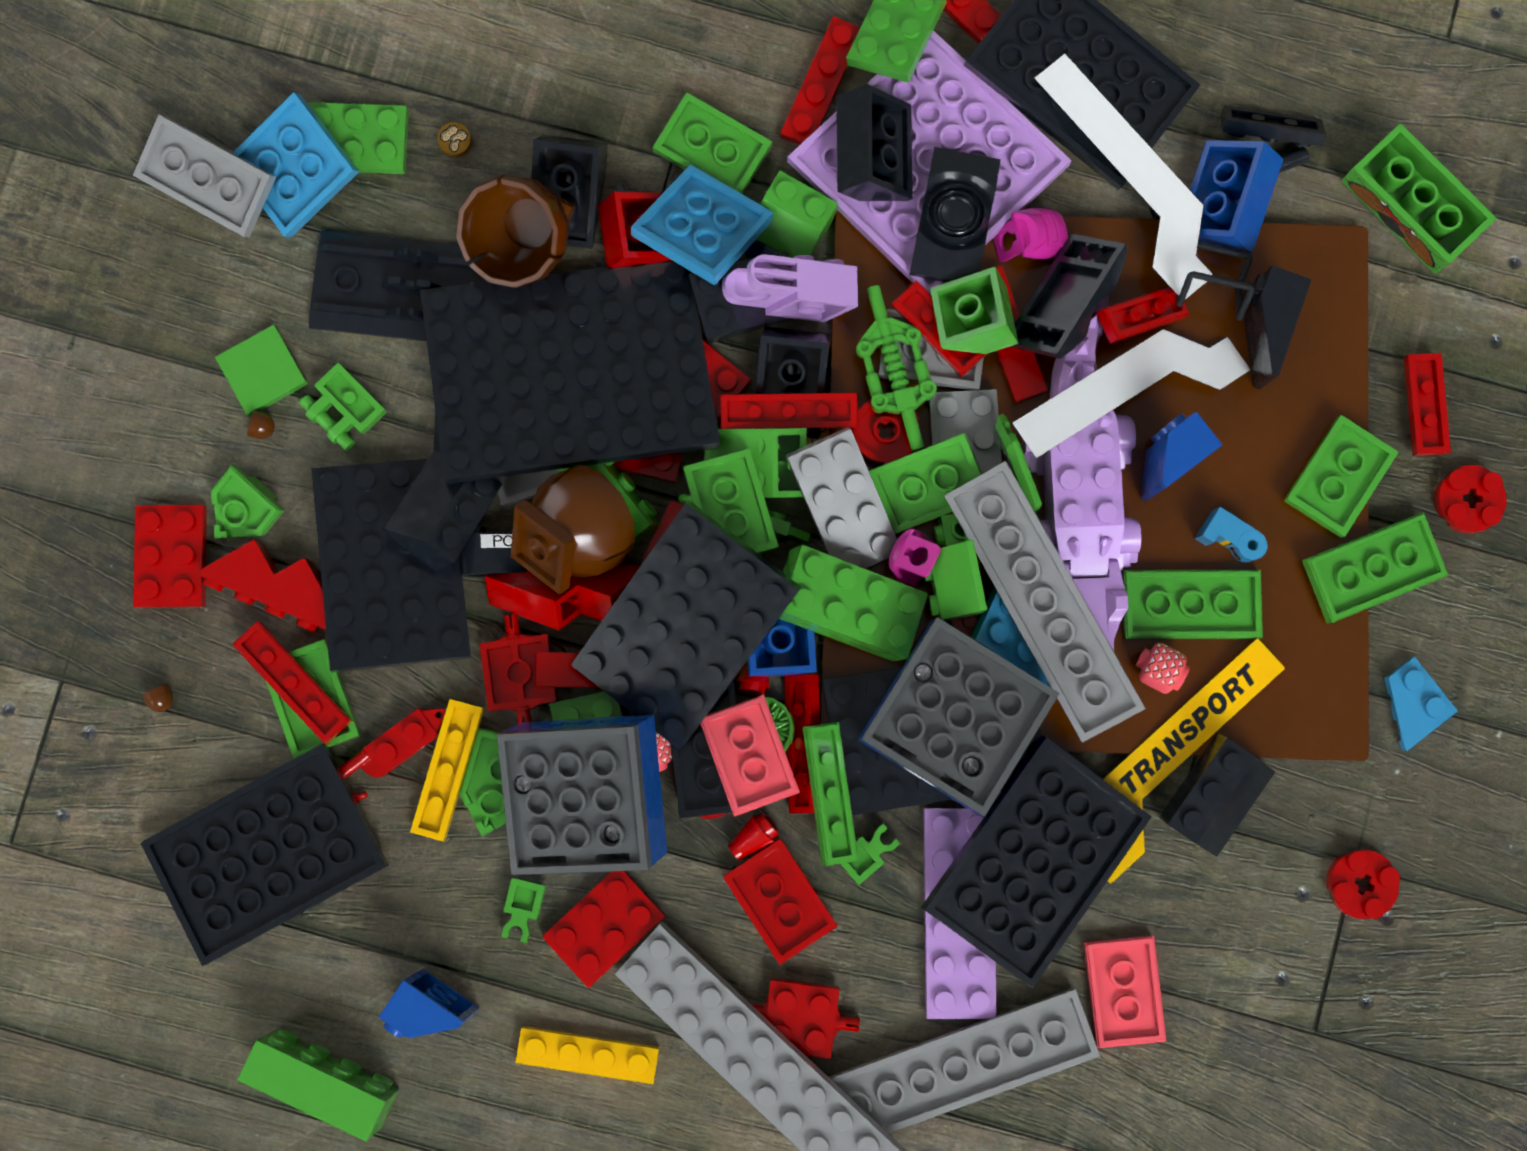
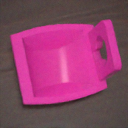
M1030 208L1012 213V220L1005 223L993 238L999 261L1006 262L1021 253L1022 257L1032 259L1056 258L1067 241L1068 234L1064 219L1058 211L1047 208ZM1007 232L1015 234L1017 239L1013 241L1012 248L1009 251L1003 245V238Z
M909 529L894 544L889 557V567L901 583L917 589L922 578L930 575L941 552V548L933 543L926 534L915 529Z

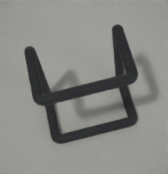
M1198 241L1197 248L1243 258L1246 259L1237 281L1196 271L1189 272L1180 295L1176 294V305L1178 307L1183 305L1193 278L1235 287L1236 319L1242 320L1255 290L1252 284L1244 282L1253 261L1252 254ZM1242 289L1247 290L1243 302H1242Z

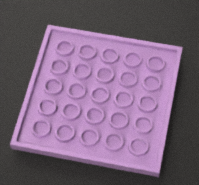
M934 30L909 83L879 74L867 83L911 104L913 200L858 201L837 192V111L787 156V162L819 193L837 202V211L912 283L917 280L930 294V288L946 282L911 276L909 273L934 147L1001 159L986 244L998 234L1005 223L1012 220V213L1023 210L1069 167L1072 161L1006 98L964 66L966 61Z

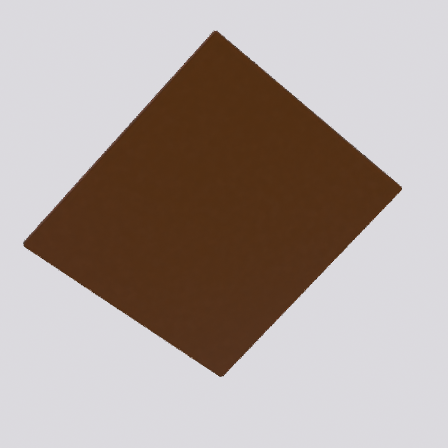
M837 211L835 216L834 259L843 260L844 265L857 266L858 307L832 319L830 393H858L859 410L866 402L871 400L865 377L867 371L864 360L856 354L858 342L875 321L867 288L879 285L886 310H895L891 306L892 302L912 282ZM1062 216L1067 228L1068 238L1070 234H1077L1126 243L1129 248L1117 286L1109 294V306L1169 287L1166 281L1153 268L1159 219ZM1262 223L1253 253H1251L1253 261L1244 282L1254 283L1257 275H1263L1272 265L1312 279L1280 374L1263 388L1257 389L1253 387L1244 318L1242 320L1236 319L1235 287L1207 281L1185 299L1184 303L1190 315L1184 319L1111 344L1105 331L1100 339L1096 353L1097 370L1163 329L1208 348L1228 337L1250 368V371L1220 390L1173 371L1113 409L1116 415L1130 416L1135 423L1136 446L1132 449L1131 463L1125 464V468L1121 469L1124 517H1131L1139 521L1141 527V548L1138 553L1137 563H1130V567L1123 568L1122 571L1261 570L1263 638L1259 640L1285 669L1190 756H1201L1216 733H1219L1256 758L1365 761L1369 756V608L1334 623L1327 624L1302 560L1368 534V501L1346 536L1340 538L1283 500L1338 416L1346 417L1368 432V230L1363 226ZM1009 232L1005 233L1003 238V245L1007 251L1012 248L1013 241L1017 240L1016 235ZM992 239L985 245L980 271L1003 266L1016 305L1021 314L1055 258L1032 259L1022 257L1021 253L1006 262H1000L994 240ZM1199 248L1196 251L1197 258L1214 276L1238 280L1246 259ZM1242 289V299L1245 292L1244 289ZM882 346L877 347L870 356L875 373L879 372ZM994 351L988 353L983 359L979 390L997 389L998 414L1006 415L1011 432L1016 435L1021 446L1023 438L1013 425V422L1050 400L1052 370L1056 358L1034 353L1048 391L1042 395L1014 404L998 357ZM879 378L883 394L895 391L891 389L892 382L889 379ZM909 382L908 388L917 386L919 383ZM937 386L936 392L972 390ZM928 400L915 410L919 419L920 432L925 448L931 446ZM1194 412H1197L1222 443V446L1144 503L1140 498L1145 453L1154 444L1150 438L1183 413L1188 418ZM880 423L877 426L880 430L879 436L883 439L885 437L893 438L895 436L892 432L893 424L888 423L884 426ZM829 428V435L844 428ZM1001 450V459H1002V463H1003V462L1005 461V459H1004V457H1003V453H1002V450ZM863 457L868 471L882 465L873 463ZM1031 473L1042 502L1037 516L1039 520H1045L1043 476H1036V473ZM1221 507L1261 532L1267 540L1268 548L1262 558L1251 562H1240L1232 556L1229 549L1215 541L1205 546L1194 538L1211 510ZM940 517L910 529L926 534L936 544L933 527L938 525L937 520ZM907 530L895 534L897 540ZM976 554L985 601L987 602L994 584ZM889 558L866 568L869 571L900 582L889 567ZM923 577L917 589L928 593V595H933L931 581L925 582ZM928 595L910 653L929 622L938 617V615L932 616ZM1122 618L1114 638V652L1146 709L1082 743L1059 700L1056 699L1040 725L1041 736L1049 738L1066 752L1131 754L1256 639H1123ZM823 635L822 680L900 668L907 660L893 662ZM1163 643L1186 656V665L1190 667V670L1178 691L1173 689L1171 692L1164 694L1140 681L1139 672L1141 668L1135 666L1144 648L1151 650L1155 644ZM822 682L820 724L829 723Z

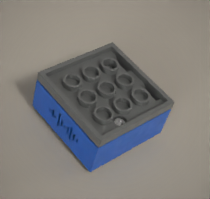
M936 617L929 622L857 740L972 812L985 816L1060 693Z
M654 715L521 722L497 734L511 875L648 870L667 853Z

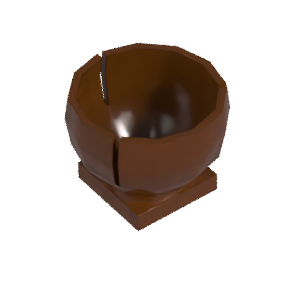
M502 174L479 184L459 209L456 238L466 262L480 255H485L478 261L471 263L469 267L486 281L514 288L522 287L546 278L565 254L568 244L569 221L576 205L556 196L539 180L512 174Z
M584 465L568 468L551 475L537 488L531 504L524 500L515 506L510 557L560 595L569 589L571 576L586 578L602 574L617 568L629 556L636 541L633 517L621 493L602 473Z

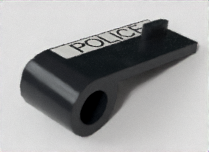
M476 527L459 554L460 575L462 577H485L487 574L529 571L510 557L512 532L486 533L485 527Z

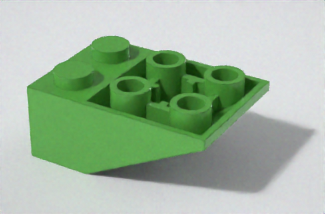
M807 428L718 429L720 448L704 450V460H709L750 448L764 498L803 497L785 455L807 446Z

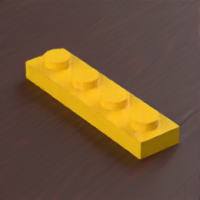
M449 699L410 830L411 833L442 842L446 841L471 750L485 708Z
M522 1026L515 1063L654 1084L660 1047Z

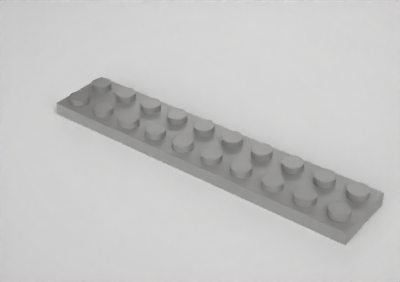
M663 921L616 972L615 975L800 1151H906Z

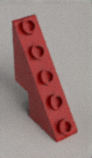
M254 539L197 571L199 576L204 577L202 584L222 592L225 586L236 591L233 598L253 605L254 601L257 600L266 604L264 611L284 618L287 613L298 618L295 623L298 626L315 632L317 626L326 630L321 575L313 561L307 558H302L279 572L264 543Z
M641 565L618 566L602 574L586 578L571 576L569 589L560 595L531 572L487 574L485 580L489 605L557 630L562 629L580 614L602 621Z

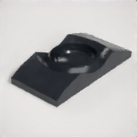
M934 147L909 275L941 282H950L980 272L1001 159Z
M1070 234L1014 323L1018 344L1010 347L1058 359L1072 351L1087 336L1093 312L1096 310L1099 302L1115 290L1129 249L1126 243Z

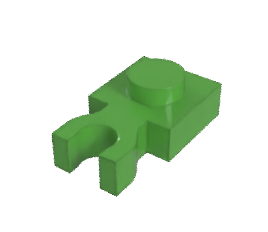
M883 823L875 829L873 837L869 842L863 836L856 840L857 861L841 863L858 885L885 863L879 855L883 852L892 851L900 845L896 838L887 845L881 843L880 835L888 829Z
M512 877L503 912L510 913L512 916L510 921L504 926L501 937L509 938L511 928L518 926L522 929L520 942L527 943L529 941L530 927L528 921L529 918L539 919L547 885Z

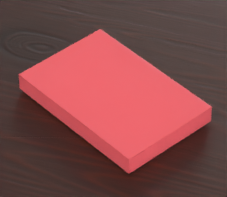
M764 694L710 713L705 717L700 725L734 817L800 793Z
M1145 935L1083 942L1094 1040L1097 1048L1166 1042L1154 936Z

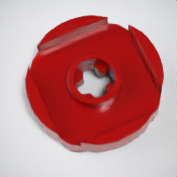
M871 400L858 410V427H853L852 433L864 458L873 463L883 465L912 453L901 414L897 415L889 412L876 413L871 409ZM915 412L916 418H917V422H918V425H919V419H918L917 413ZM880 423L884 426L888 423L893 424L892 432L895 436L893 438H881L879 436L880 430L877 426Z
M1477 465L1462 466L1448 473L1437 485L1434 495V504L1439 516H1443L1445 521L1450 524L1448 525L1450 528L1466 534L1481 532L1498 524L1502 519L1507 502L1501 476L1496 472H1491L1487 468ZM1470 491L1474 492L1478 499V503H1475L1473 508H1469V502L1463 501V496L1469 494Z
M1359 849L1340 855L1331 864L1326 877L1327 889L1330 891L1334 906L1345 915L1357 919L1381 918L1392 908L1399 893V872L1393 868L1387 858L1371 850ZM1366 875L1369 878L1368 883L1371 884L1370 889L1364 890L1360 894L1358 893L1359 886L1355 884L1356 878L1363 879Z

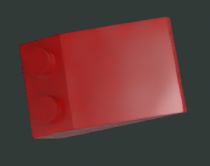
M613 192L598 204L608 269L673 261L631 236V226L663 193Z

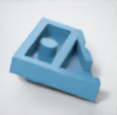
M1410 657L1384 677L1387 694L1392 700L1391 712L1393 720L1397 721L1401 739L1398 743L1402 751L1411 749L1458 712L1416 657Z

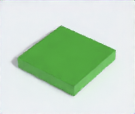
M275 325L268 327L215 357L242 408L249 417L252 416L255 410L261 411L308 385L306 378Z

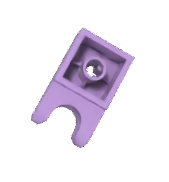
M762 254L750 260L747 268H737L726 274L722 280V292L728 302L735 305L765 308V315L826 322L858 307L857 266L844 265V261L840 259H829L824 262L815 261L814 257L810 255H798L790 258Z

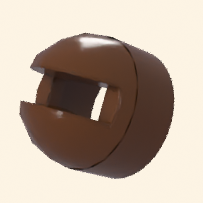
M255 410L250 420L247 435L256 439L270 437L275 430L274 421L268 414Z
M168 684L161 685L142 695L146 706L156 712L166 711L173 702V694Z

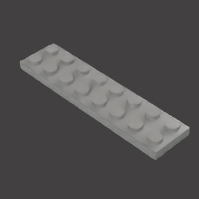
M1004 461L946 494L945 498L967 538L974 541L976 554L1051 688L1060 693L1057 699L1082 743L1145 710L1146 707L1008 463Z
M1071 988L996 1015L997 1017L992 1019H985L828 1077L889 1134L1100 1057L1077 991L1075 988Z

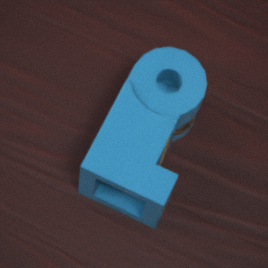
M1221 507L1211 510L1194 538L1205 546L1215 541L1229 549L1232 556L1240 562H1251L1262 558L1268 548L1267 540L1261 532Z

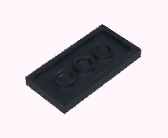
M734 680L708 714L736 705ZM699 725L681 750L671 744L679 819L732 813L701 725Z

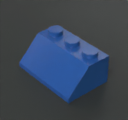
M1206 140L1190 188L1192 194L1203 204L1199 242L1253 253L1284 160L1266 142Z
M1194 412L1188 418L1183 413L1150 438L1154 444L1145 453L1140 498L1145 503L1222 446V443L1197 412Z
M778 619L747 661L748 676L775 677L817 672L814 632Z
M423 968L402 981L378 1018L385 1022L384 1028L394 1036L402 1038L404 1035L407 1038L460 1028L480 1007Z

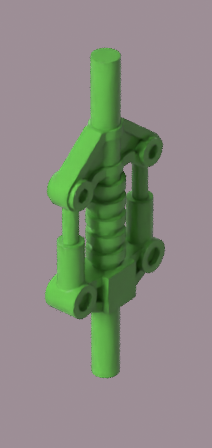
M872 286L867 288V293L875 321L856 346V354L864 360L867 371L865 377L871 395V409L876 413L889 412L897 415L901 414L911 451H918L925 447L914 410L920 407L926 400L933 399L937 386L931 381L926 360L922 358L918 344L921 340L920 330L892 317L888 318L880 286ZM896 342H902L912 347L916 361L914 367L919 385L908 388L910 383L908 379H905L907 373L903 370L905 365L904 362L900 361L903 358L901 353H898L900 348ZM880 346L883 347L881 349L882 355H885L883 358L884 363L888 365L886 366V371L890 373L888 378L892 382L891 389L895 390L893 393L883 394L878 373H875L870 356Z

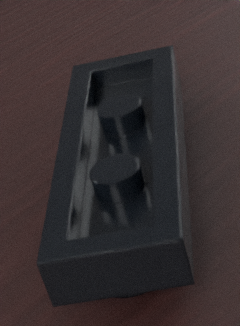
M1226 105L1223 106L1220 116L1223 132L1238 138L1248 135L1260 137L1267 142L1283 140L1293 142L1301 147H1310L1311 145L1323 146L1326 137L1322 119Z

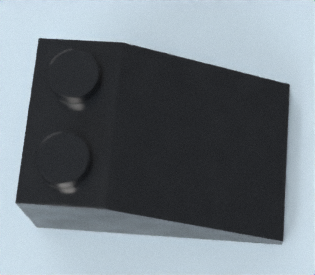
M542 134L533 140L531 179L539 180L556 196L576 205L569 221L567 246L593 249L599 217L598 204L601 203L605 181L608 143Z
M787 252L771 254L775 256L788 257ZM754 258L736 261L726 274L737 268H747L749 261ZM689 273L708 344L765 328V326L770 327L795 320L793 318L765 315V308L735 305L728 302L722 292L724 276L716 285H713L698 275Z
M1273 265L1263 275L1258 274L1254 283H1250L1254 286L1255 290L1244 315L1253 387L1257 389L1263 388L1279 376L1312 280ZM1245 290L1242 302L1244 300L1247 290Z
M765 326L760 341L756 394L825 393L832 334ZM813 428V434L807 433V437L819 440L820 428Z

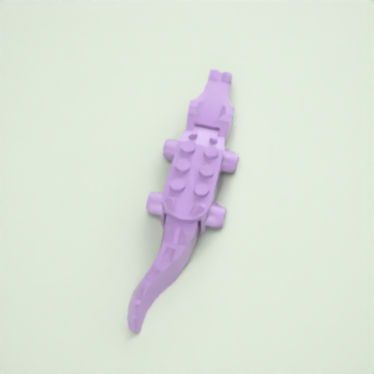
M1109 295L1099 302L1096 310L1093 312L1087 336L1061 359L1056 358L1052 370L1050 399L1097 371L1096 353L1104 329L1096 313L1109 306ZM1111 410L1037 458L1024 439L1021 440V448L1030 473H1036V476H1043L1045 520L1040 521L1114 651L1115 635L1123 616L1128 610V595L1124 588L1121 571L1123 568L1130 567V563H1137L1138 553L1141 548V527L1139 521L1131 517H1124L1121 469L1125 468V464H1130L1132 460V449L1136 446L1135 423L1130 416L1116 415Z

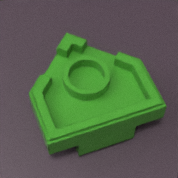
M231 465L211 490V502L214 504L216 525H214L215 539L263 536L285 511L276 502L279 498L255 476H248L237 465Z

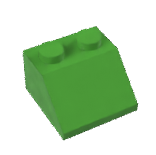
M779 171L760 204L773 212V220L753 243L772 254L787 252L790 258L798 255L813 256L835 219L838 203L784 172Z
M996 267L930 288L942 349L988 354L1018 344L1007 286Z
M969 540L941 548V552L930 575L924 577L925 582L931 581L934 594L928 595L932 616L938 615V618L945 622L981 615L987 610L974 541Z

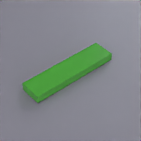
M839 722L802 727L822 866L857 861L858 853Z

